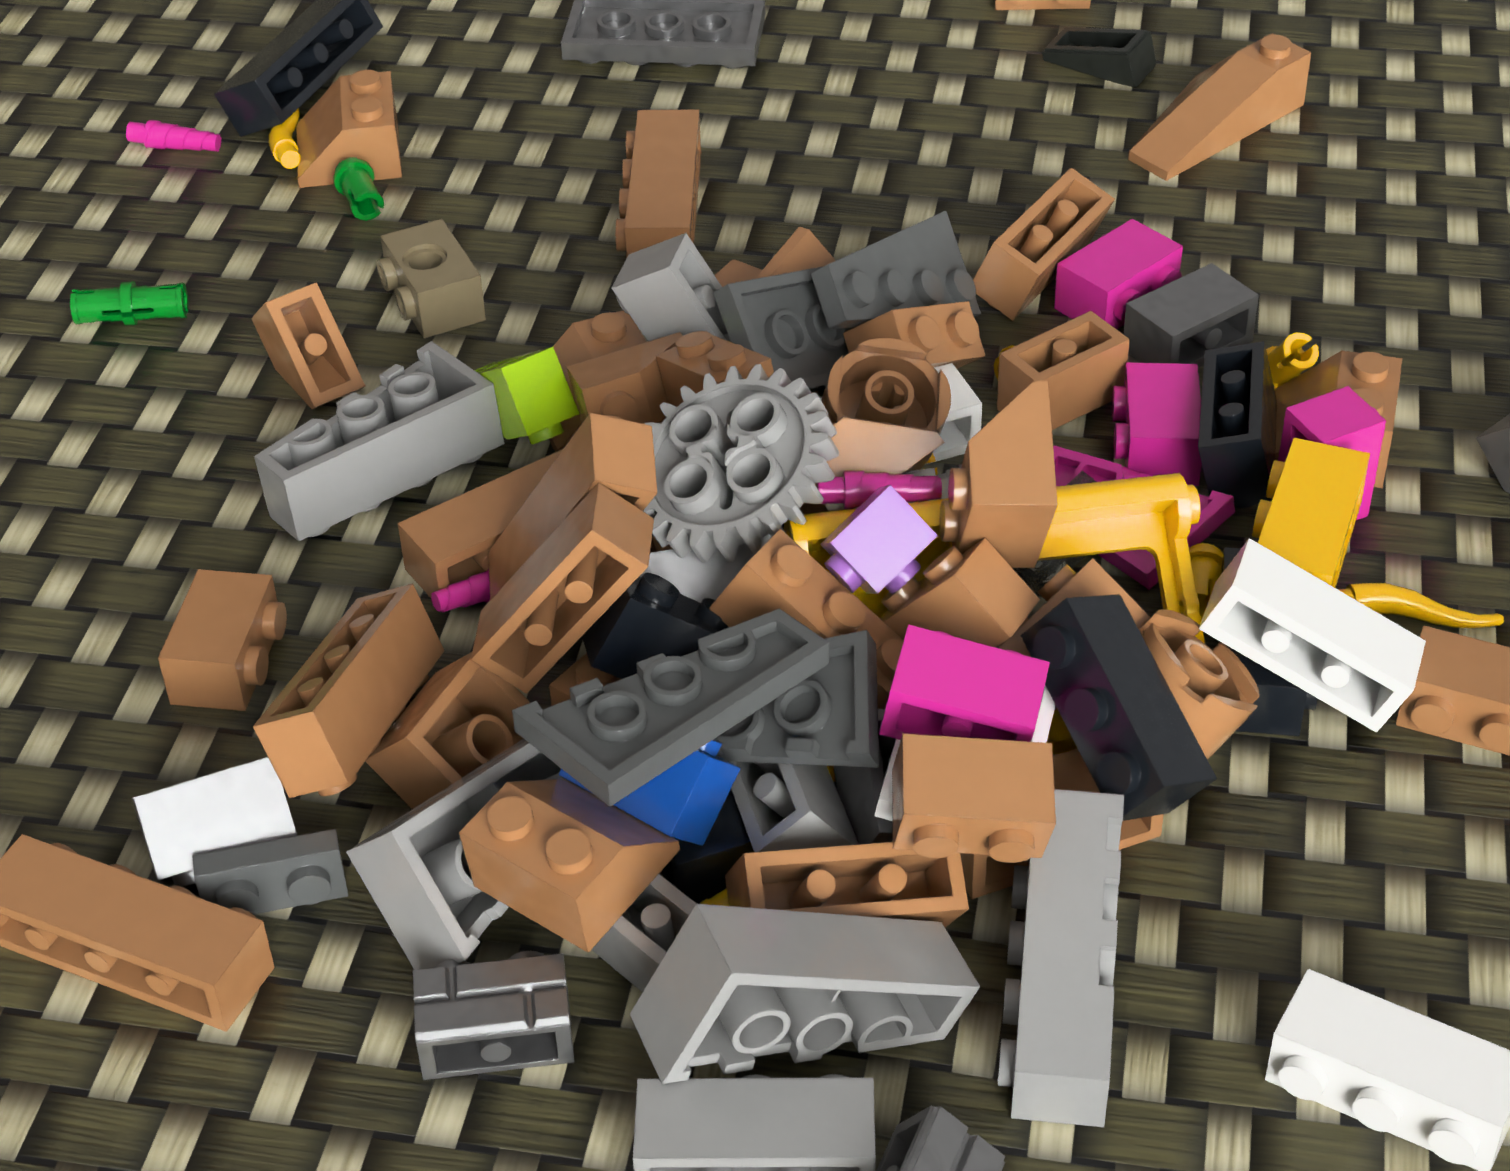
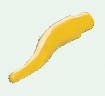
M299 108L285 122L272 127L269 133L268 143L276 161L281 163L286 169L297 167L301 161L298 147L292 138L299 120Z
M1387 583L1349 584L1345 589H1338L1379 614H1396L1455 628H1483L1499 626L1504 623V617L1501 614L1478 615L1449 608L1415 590Z

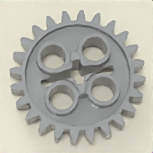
M756 364L748 377L743 379L736 366H731L727 372L725 382L717 384L710 373L705 374L702 391L695 393L691 388L684 385L680 388L683 403L676 407L663 402L659 406L666 417L662 423H645L652 426L657 494L643 512L654 518L652 535L661 547L670 545L680 558H684L693 550L702 563H707L716 548H718L727 562H733L738 546L746 544L755 555L761 549V537L768 533L773 537L779 529L783 531L781 525L787 520L804 525L807 520L800 510L803 503L821 504L824 500L815 483L832 481L835 477L826 462L839 456V450L831 439L837 434V430L828 416L829 413L817 393H811L802 378L791 382L782 368H779L768 377L761 364Z

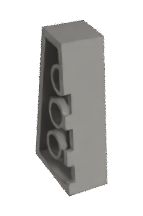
M430 341L417 350L419 361L405 370L404 366L393 365L379 375L381 385L367 395H360L355 392L350 393L336 402V415L327 421L312 418L254 456L269 516L297 541H301L307 537L321 535L331 526L360 512L371 511L380 506L383 501L404 491L424 486L434 477L461 464L471 463L480 459L484 453L505 444L494 384Z
M525 739L517 742L346 851L414 970L434 968L439 963L451 959L457 963L466 961L480 944L478 938L493 920L500 918L509 908V906L474 887L459 832L507 782L565 779L558 775L561 768Z
M1054 789L1056 825L1042 858H1030L1029 866H1014L1011 908L1025 909L1026 912L1025 922L1010 920L1007 965L1022 966L1021 980L1006 978L1002 1024L1017 1025V1039H1001L998 1086L1013 1087L1012 1119L1104 1127L1111 1067L1115 988L1113 981L1118 928L1116 914L1121 868L1119 843L1123 822L1124 795Z
M696 904L630 1012V1016L661 1083L667 1084L688 1080L691 1073L690 1067L718 1063L723 1074L752 1070L755 1063L754 1057L789 1052L794 1063L821 1059L823 1054L847 1042H853L858 1053L943 1040L977 993L980 985L942 922Z

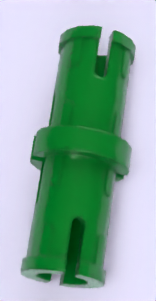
M130 281L121 282L120 287L72 289L70 294L71 315L75 324L123 321L124 325H137L138 320L188 317L189 304L185 283L136 286L135 282Z

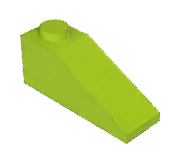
M553 347L492 362L474 370L494 384L503 437L507 440L528 436L531 445L548 440L564 432L561 424L562 421L579 415L578 408Z

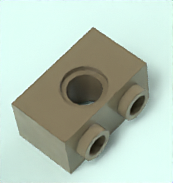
M443 219L380 236L384 258L377 260V270L381 283L386 291L393 290L395 292L397 306L402 318L405 321L412 319L423 338L486 320L481 275Z

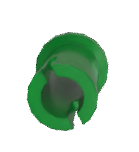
M352 157L342 160L337 165L333 176L334 186L339 193L345 195L355 218L366 221L371 220L381 213L377 206L384 208V199L373 182L375 178L374 171L369 163Z

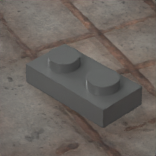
M336 829L192 856L194 878L199 897L229 909L238 907L254 915L301 905H313L322 901L349 896Z

